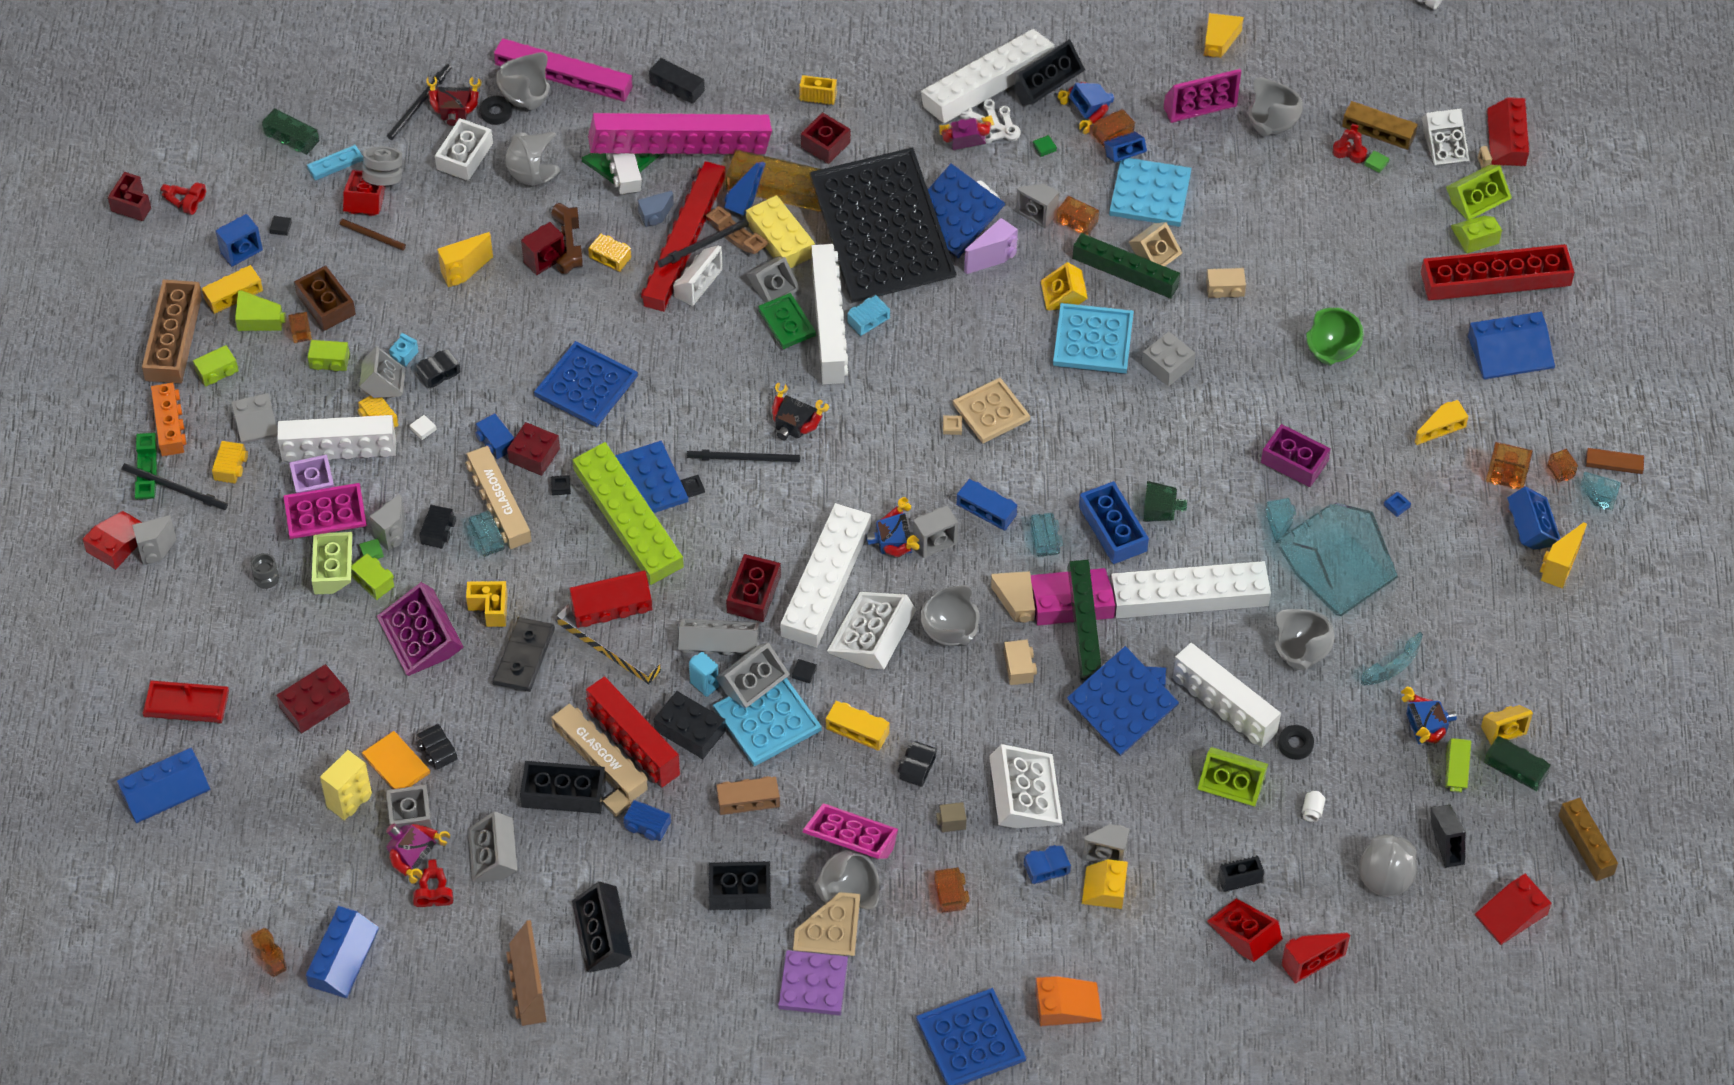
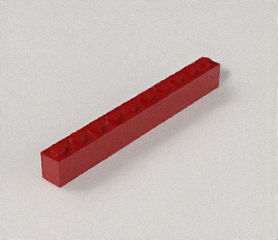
M705 161L702 168L698 169L697 179L692 182L691 192L686 195L685 205L680 208L679 218L674 221L673 231L667 236L666 246L662 247L659 260L667 257L673 251H680L697 242L707 220L706 215L710 213L726 178L725 166ZM691 253L682 257L680 261L669 263L663 267L658 265V261L655 262L654 272L649 275L648 285L646 288H643L641 293L644 307L665 312L674 292V282L680 279Z

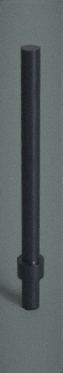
M446 64L440 72L435 74L434 77L437 79L435 88L443 83L445 76L452 69L449 64ZM433 77V81H432L430 84H434V83H435L434 77ZM429 86L387 135L388 139L393 140L429 97Z
M744 219L680 251H673L667 257L659 260L658 265L663 267L669 263H676L682 257L747 227L749 223Z
M709 449L687 451V458L702 459V461L724 459L800 462V455L712 452Z
M126 463L122 466L123 471L149 481L154 480L156 484L200 500L207 506H215L222 510L227 509L228 503L215 499L213 495L208 493L205 495Z

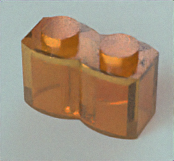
M959 867L935 870L934 880L941 912L966 910V904L969 903V893L964 891L963 885L966 884L964 873H960Z
M263 928L251 934L255 953L263 961L267 973L275 977L286 971L287 966L283 952L275 944L271 932Z

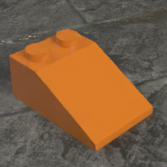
M1059 976L1036 978L1035 992L1040 1026L1102 1021L1097 982Z

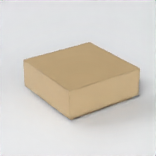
M1481 146L1479 150L1478 160L1481 168L1491 165L1492 158L1487 146Z
M943 415V434L962 435V416Z
M616 790L603 800V805L617 817L631 806V801L619 790Z

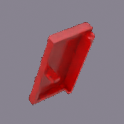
M150 680L143 717L222 724L229 687Z

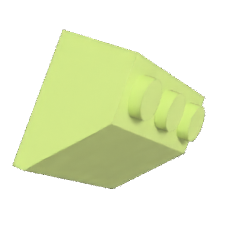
M352 532L313 535L312 586L314 594H334L351 583Z

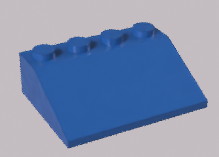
M1542 311L1470 323L1468 339L1483 380L1555 368L1548 328Z

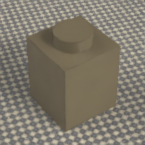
M963 802L939 805L936 821L937 825H941L942 832L966 830L967 819Z

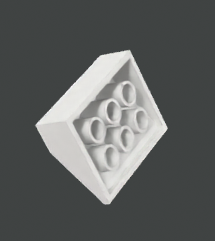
M859 592L827 651L829 654L867 668L885 669L916 612V608L906 594Z
M1001 744L989 756L998 824L1011 828L1061 825L1062 816L1053 755Z

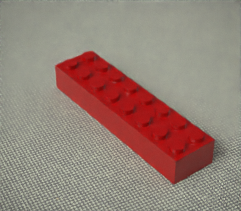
M1566 244L1424 258L1421 267V276L1428 301L1567 287L1572 285L1575 273Z

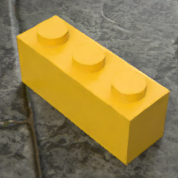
M251 265L241 268L239 271L202 288L204 300L214 314L236 304L238 291H244L253 295L263 291L261 279Z
M835 701L826 717L827 730L877 751H880L889 735L890 723L884 718H877L865 710H858L845 702Z

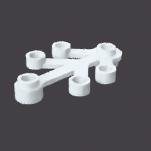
M991 99L985 100L984 109L988 112L989 116L992 115L994 122L990 131H1000L994 134L990 132L987 135L990 138H985L986 143L1006 138L1008 141L1017 140L1021 132L1018 126L1012 124L1010 108L1002 106L999 109V115L1004 119L1005 125H1003L997 119L994 101ZM970 107L967 112H961L962 114L958 115L960 119L976 118L980 123H983L982 117L984 116L973 112Z

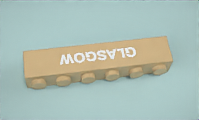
M485 446L467 453L468 461L465 462L469 472L473 473L472 478L475 486H479L481 489L479 492L482 500H486L488 503L486 504L487 510L490 515L493 514L495 527L501 530L500 535L503 543H507L509 548L513 549L532 542L530 529L489 447Z
M569 703L551 717L553 728L591 766L605 767L606 781L615 790H619L631 802L648 790L646 775L642 771L639 772L629 758L625 759L617 746H612L604 733L600 734L593 722L587 721L578 708H574Z

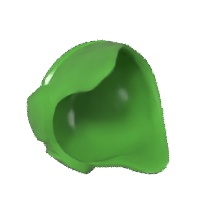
M1335 307L1321 309L1315 313L1313 325L1306 333L1310 352L1315 355L1317 360L1329 366L1336 362L1345 361L1355 355L1361 347L1364 334L1363 327L1358 317L1349 311Z

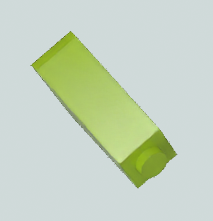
M238 291L235 317L238 331H282V325L286 323V313L282 312L280 304L244 291Z
M1451 738L1447 742L1445 788H1450V792L1462 793V790L1468 788L1471 740Z

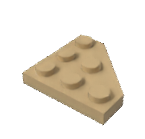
M839 892L795 929L793 950L855 956L861 894Z

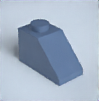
M672 190L638 200V212L645 227L657 225L664 221L674 205Z

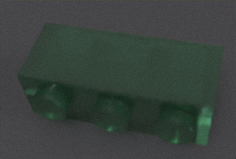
M276 108L262 121L263 131L266 136L278 140L283 145L294 148L297 152L307 155L319 142L317 129Z
M1500 736L1493 742L1484 760L1485 764L1536 792L1547 777L1551 766L1545 759L1538 758L1528 750L1520 748L1510 740Z

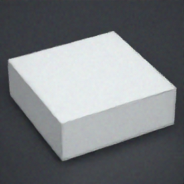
M425 415L410 424V429L422 440L437 430L436 425Z

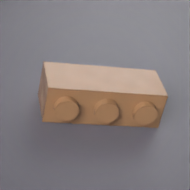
M765 776L761 779H744L739 782L717 784L720 815L780 807L776 777Z

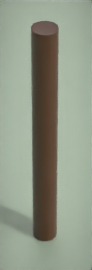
M345 219L340 221L341 226L402 251L406 248V244Z

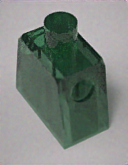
M1147 481L1143 521L1174 520L1175 510H1187V500L1176 499L1177 488Z

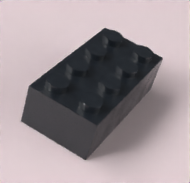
M525 761L520 790L521 808L601 814L606 784L605 767Z

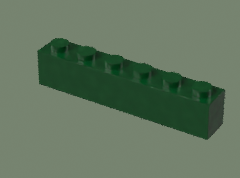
M1081 233L1073 245L1072 259L1171 299L1179 287L1180 272Z
M1089 559L1069 561L1067 566L1081 680H1087L1102 667Z

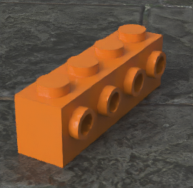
M173 382L151 386L161 455L168 456L184 453L183 445H187L185 434L181 432V430H185L183 419L179 417V415H183L181 404L177 403L180 400L179 389L175 390Z

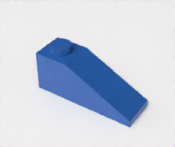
M765 162L756 163L726 194L724 208L746 215V210L753 205Z

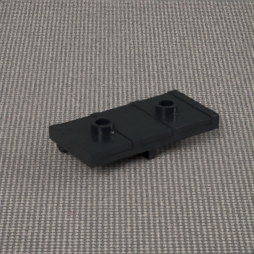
M518 617L496 675L493 678V685L531 692L554 633V624Z

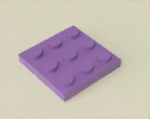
M786 950L779 1009L841 1016L848 956Z

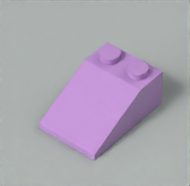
M1000 218L965 249L964 272L969 274L1005 263L1009 258H1013L1017 253L1018 229Z

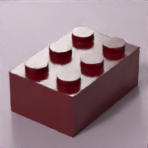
M744 554L726 599L727 613L764 622L781 578V563Z
M326 664L276 695L279 708L301 734L350 703L348 690Z

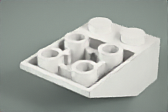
M1461 109L1426 113L1422 117V124L1434 165L1469 161Z

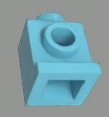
M403 333L400 334V338L389 349L390 356L405 367L419 352L417 340Z

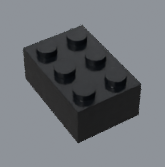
M678 691L673 694L654 717V729L659 734L701 759L705 758L726 732V724L723 717Z
M770 861L709 862L710 910L771 909Z

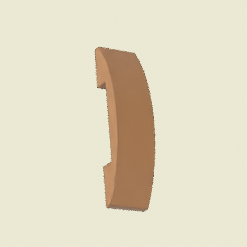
M720 206L706 215L707 220L718 232L736 224L732 220L731 214ZM744 228L725 237L736 247L752 254H756L769 244L759 234L755 233L752 235Z

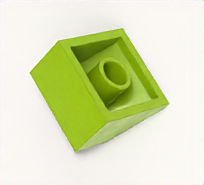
M1483 215L1451 225V229L1466 254L1497 245L1500 242L1502 229L1495 217Z

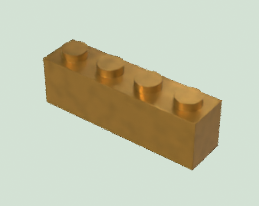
M1354 101L1350 102L1342 122L1343 128L1350 130L1352 124L1358 125L1357 132L1406 150L1409 149L1416 136L1418 125L1412 121Z
M1579 797L1563 803L1559 817L1595 880L1599 881L1614 875L1618 861L1582 799Z

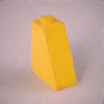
M1209 13L1204 56L1221 58L1242 32L1244 17Z

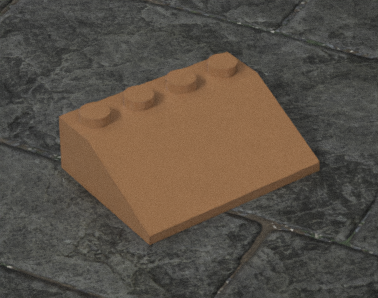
M527 920L509 943L510 951L506 952L508 964L513 965V969L509 970L510 980L515 982L516 988H512L513 1000H518L519 1005L515 1006L516 1019L521 1018L522 1026L547 1022L531 920Z

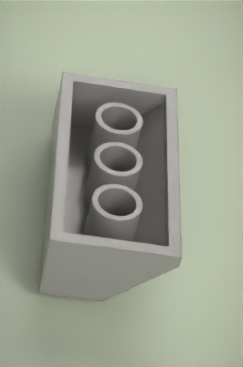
M682 618L679 625L678 650H683L684 653H694L697 650L704 652V654H713L714 651H718L724 655H733L734 652H739L745 656L758 646L760 622Z

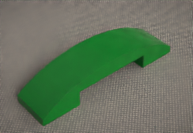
M156 433L137 434V468L157 475ZM137 476L135 500L155 499L157 486L155 481H149Z

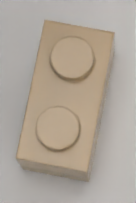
M1244 268L1207 269L1206 285L1208 298L1244 297L1246 289Z
M1028 639L1004 642V657L1010 685L1033 683L1034 675H1037L1036 663H1032L1031 658H1034L1033 648L1029 647Z

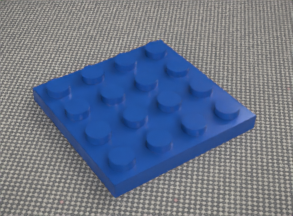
M952 163L928 189L948 251L958 259L1005 206L1004 201Z
M575 341L534 391V396L598 427L638 377V372Z
M662 440L615 455L653 513L689 502L685 489Z
M1126 646L1067 697V700L1120 756L1179 705L1174 696Z
M993 988L916 1016L917 1023L946 1085H963L1026 1061L1023 1049Z

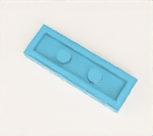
M353 145L307 164V169L316 181L363 161V156L357 146Z

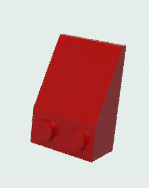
M352 170L343 191V211L350 214L366 213L369 216L379 215L386 186L370 184L363 179V171Z
M125 511L117 513L94 526L82 539L86 552L116 570L138 547L132 525L142 522Z
M1525 873L1502 889L1478 910L1475 916L1497 942L1502 945L1547 916L1552 903Z
M1237 898L1207 920L1208 924L1240 955L1253 962L1283 940L1278 920Z
M1347 932L1301 936L1298 939L1293 938L1285 944L1281 966L1296 984L1345 956L1350 934Z

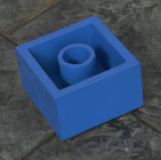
M248 214L238 217L234 221L215 230L220 253L231 267L263 250L259 229Z

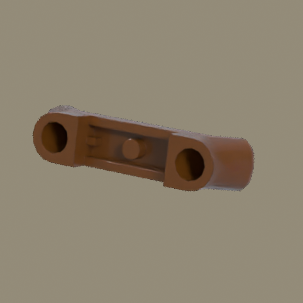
M557 203L553 206L551 215L553 219L564 225L561 226V232L563 237H566V240H564L566 252L556 260V268L560 273L568 274L573 268L583 267L581 245L574 246L572 229H579L578 207L568 208L562 203Z

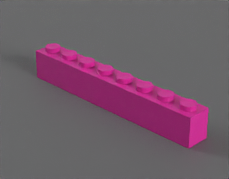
M502 38L494 52L495 65L498 66L526 55L540 52L545 53L548 57L545 69L547 80L625 102L633 87L632 75L517 43L512 40Z

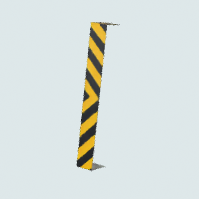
M569 604L557 615L558 625L647 684H650L661 672L659 664L647 676L564 621L563 618L570 612Z

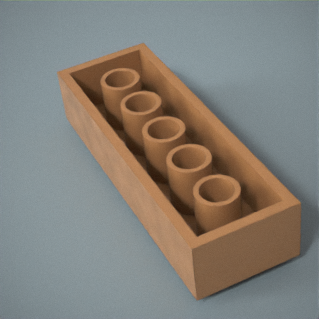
M163 279L142 365L145 381L183 382L202 299L199 282Z

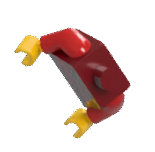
M427 77L426 82L430 87V105L436 113L440 114L442 120H447L448 125L455 126L459 118L466 120L467 115L477 107L479 91L477 90L482 84L479 78L476 85H473L474 78H470L469 83L472 86V90L471 87H437V90H435L437 85L436 77H434V84H430Z

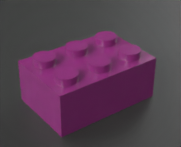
M1280 424L1263 448L1261 463L1311 487L1329 462L1331 448Z

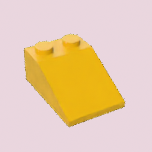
M489 232L437 249L440 270L448 287L466 282L493 258L491 235Z
M1583 522L1554 543L1550 552L1546 551L1540 572L1543 573L1541 581L1563 589L1581 546L1587 523Z

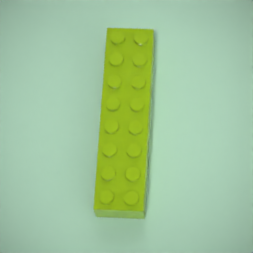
M606 442L572 459L575 473L639 569L646 571L650 585L684 568L682 554Z

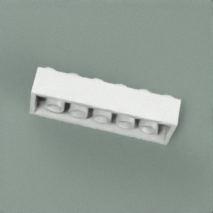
M392 415L278 421V444L282 462H294L327 455L328 460L396 456V435Z
M1190 643L1175 657L1173 671L1175 682L1188 689L1192 696L1198 697L1203 701L1206 707L1217 712L1221 719L1227 720L1238 732L1246 735L1253 744H1257L1262 748L1277 734L1281 713L1193 643Z

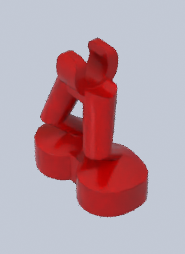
M1352 124L1351 129H1346L1340 140L1335 141L1332 150L1335 157H1348L1354 163L1365 161L1368 150L1362 145V135L1357 132L1358 125ZM1349 139L1354 141L1353 145L1348 141Z
M198 182L189 189L176 185L169 186L167 184H163L160 188L163 191L162 196L177 208L183 206V212L191 215L195 214L198 203L202 202L206 195L205 184ZM176 194L186 195L181 201L175 197Z
M436 859L428 860V868L423 870L422 877L419 880L421 889H417L413 893V904L416 907H431L433 904L435 906L453 904V891L445 887L447 880L444 870L438 868ZM429 878H437L439 881L437 889L429 890L427 885Z

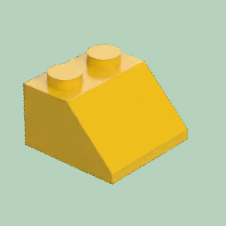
M1068 262L1041 280L1047 310H1059L1061 303L1079 305L1088 299L1082 270Z
M1521 705L1508 706L1502 711L1486 714L1483 717L1481 728L1492 746L1526 735L1533 713L1530 709Z
M1107 859L1087 866L1082 904L1122 909L1128 862Z

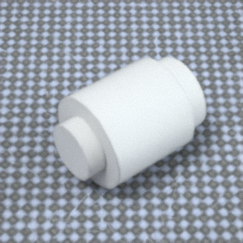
M1311 791L1305 795L1302 814L1306 821L1318 822L1319 818L1322 817L1325 797L1322 793Z

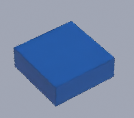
M1396 492L1384 501V506L1398 517L1411 507V503L1399 492Z

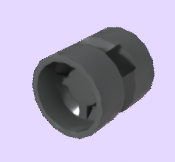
M261 553L251 560L253 578L258 587L268 589L278 583L279 574L275 558L272 555Z

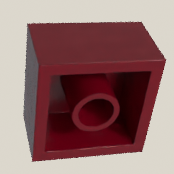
M823 112L801 133V148L827 164H830L851 143V129Z
M551 222L540 226L537 230L521 239L523 263L536 276L556 264V260L565 253L563 234Z
M525 422L507 449L509 463L542 476L560 449L559 435Z

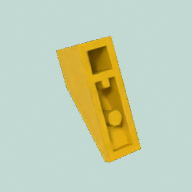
M1455 400L1441 405L1417 431L1415 444L1419 445L1466 428L1469 416L1460 402Z

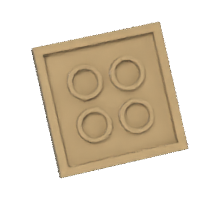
M1001 377L953 400V406L982 444L1030 421L1029 413Z

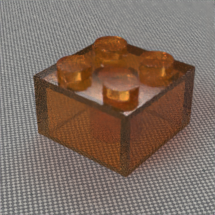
M1495 442L1486 482L1508 486L1513 489L1523 488L1533 450Z

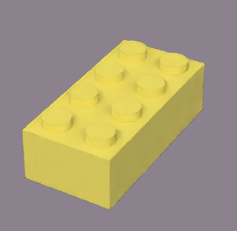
M777 195L746 210V220L749 223V228L754 234L757 233L768 241L769 244L765 248L773 258L785 257L790 268L812 258V245H815L814 241Z

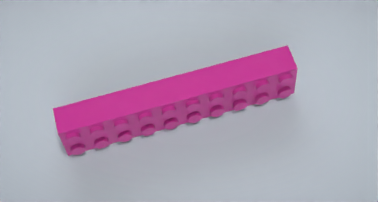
M593 113L588 140L590 153L766 154L772 128L769 115Z

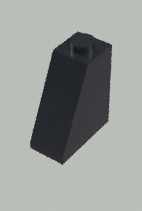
M1448 804L1431 807V826L1444 866L1448 868L1465 865L1466 832L1452 806Z

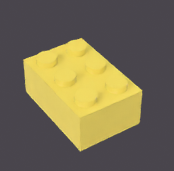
M349 750L320 776L327 808L344 821L349 816H352L357 808L371 797L372 791L366 763Z

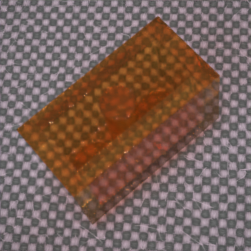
M1121 109L1103 119L1097 120L1093 126V136L1105 148V141L1120 137L1121 135L1124 136V134L1127 135V133H1133L1135 122L1124 109Z
M1067 196L1057 209L1056 221L1079 233L1089 235L1099 221V210L1071 196Z

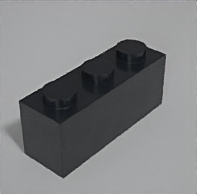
M660 58L649 70L650 83L691 104H694L705 91L703 78L663 58Z

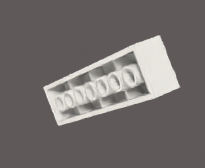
M1032 29L921 90L923 108L941 122L946 123L962 114L961 112L969 110V107L971 109L1014 85L1015 74L1055 48L1054 44Z
M833 244L812 245V276L822 385L845 383V376H848V355L846 353L845 324H843L844 314L842 294L840 293V273L838 263H835L838 262V251H834Z
M835 503L781 621V637L818 647L865 542L866 534L869 533L871 528V514Z
M1265 561L1113 573L1111 575V587L1115 602V619L1269 606L1271 596Z

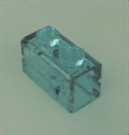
M490 511L469 517L467 531L470 537L474 536L475 540L473 542L477 551H481L482 555L486 557L494 552L497 553L505 549L504 540Z
M1053 513L1032 515L1030 526L1036 555L1038 557L1058 555L1060 547L1063 546L1062 535H1058L1057 532L1060 530L1058 519L1055 520Z

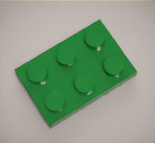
M791 293L758 306L759 313L783 349L816 336L815 329Z

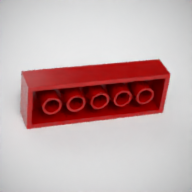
M605 676L586 688L587 711L589 715L599 721L604 731L608 730L616 744L620 743L623 746L627 756H632L636 760L637 766L648 773L650 780L654 784L657 783L662 788L680 775L679 754Z

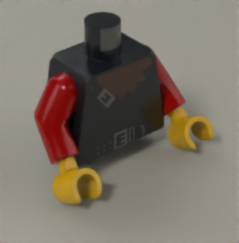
M778 382L775 385L778 394L775 395L772 406L773 420L776 423V429L779 430L777 437L785 441L789 435L800 438L803 434L814 431L823 417L822 412L828 411L829 405L825 403L824 407L820 408L823 401L818 400L815 407H812L790 396L785 395L783 397V394L788 391V387L785 384L784 390L779 391L780 383Z

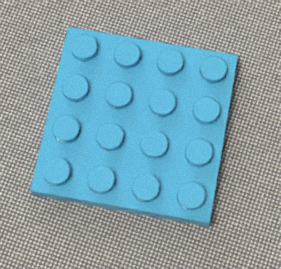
M1133 158L1121 160L1109 216L1153 223L1167 222L1168 225L1180 227L1192 168Z
M1061 303L1053 366L1127 374L1134 311Z
M787 678L747 708H743L731 697H727L713 705L714 711L725 719L726 728L754 767L822 731V726Z

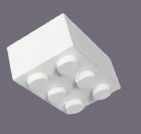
M459 118L435 155L437 170L469 181L493 144L492 130Z

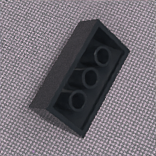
M1068 39L1015 74V92L1022 105L1036 103L1085 71L1071 40Z
M598 881L572 900L586 971L589 973L619 967L632 958L617 886Z

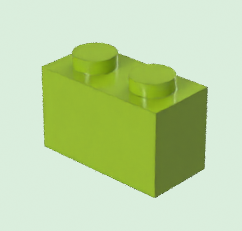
M311 340L308 353L310 369L347 371L350 356L348 342Z
M227 345L193 360L195 372L205 387L239 371L237 361Z
M366 554L352 564L351 577L376 600L394 587L393 574L389 569L385 570L375 557L372 558L369 554Z

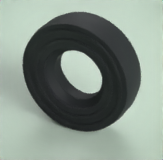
M490 96L481 103L480 114L485 122L499 125L510 119L512 106L503 96ZM495 106L503 109L498 114H492L489 110Z
M1290 725L1280 733L1278 746L1284 756L1300 760L1306 758L1312 752L1314 737L1306 727ZM1291 737H1300L1304 745L1300 748H1294L1289 744L1288 740Z

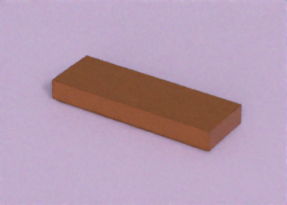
M1588 448L1586 467L1643 474L1645 455Z

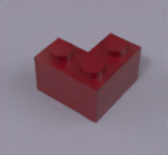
M127 172L122 174L107 197L112 212L144 221L151 210L149 196L142 193L144 189L140 176Z

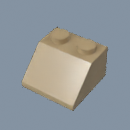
M1167 222L1154 223L1129 241L1135 255L1162 266H1166L1182 254Z

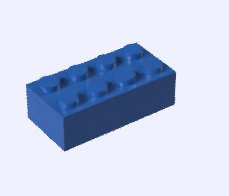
M1114 481L1080 494L1079 508L1112 564L1147 552L1149 538Z

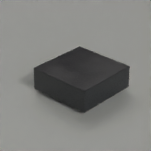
M273 216L269 229L270 233L288 236L292 219L289 217Z
M570 475L551 476L552 496L571 494Z
M699 475L681 480L688 498L705 493V488Z
M798 659L792 673V678L811 683L817 669V664Z

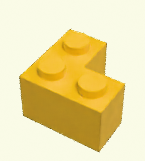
M506 581L467 582L466 601L468 611L485 610L487 627H506L508 597Z

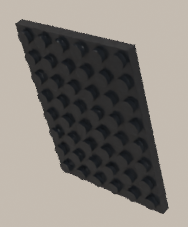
M913 147L810 172L809 176L831 242L834 245V251H838V264L851 303L866 300L875 295L882 296L956 277V271Z

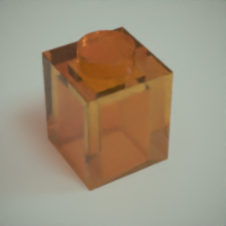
M307 312L288 315L293 342L298 343L312 340Z
M1566 448L1551 454L1547 466L1557 481L1561 482L1570 480L1576 475L1578 464Z

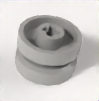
M378 146L371 147L363 152V179L366 182L387 186L399 183L402 180V168L400 167L402 165V153L399 150Z

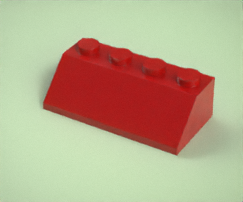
M1507 97L1487 108L1491 165L1526 166L1529 156L1525 98Z
M645 570L569 588L571 607L577 628L588 627L601 622L606 623L613 619L627 618L631 615L644 614L653 610Z

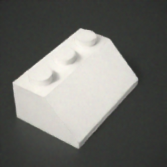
M721 246L703 249L699 255L695 256L690 267H687L681 278L674 282L675 298L691 306L698 301L723 270Z

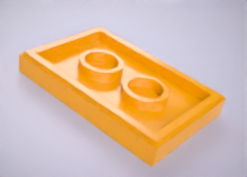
M395 731L362 752L363 757L392 789L411 787L430 774V769Z

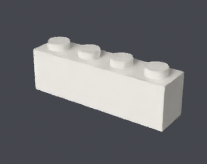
M606 153L607 160H611L610 171L611 174L614 173L615 175L614 185L618 187L619 193L625 194L641 191L642 179L635 154Z

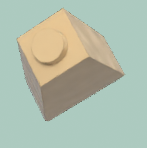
M1030 571L991 574V588L1015 622L1023 623L1034 621L1035 606Z

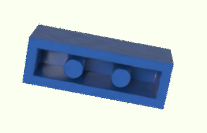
M968 479L957 493V506L1004 531L1017 516V504L1013 500L1004 498L996 491L984 487L979 482Z

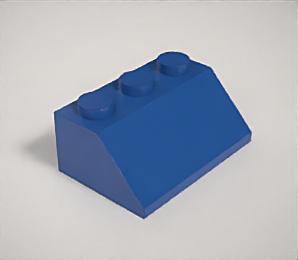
M1526 486L1507 497L1509 510L1513 514L1514 525L1518 529L1519 540L1522 545L1536 550L1552 547L1554 543L1561 539L1547 497Z

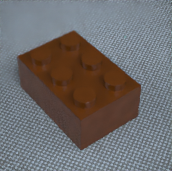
M326 265L294 281L296 295L323 331L356 315L354 301Z

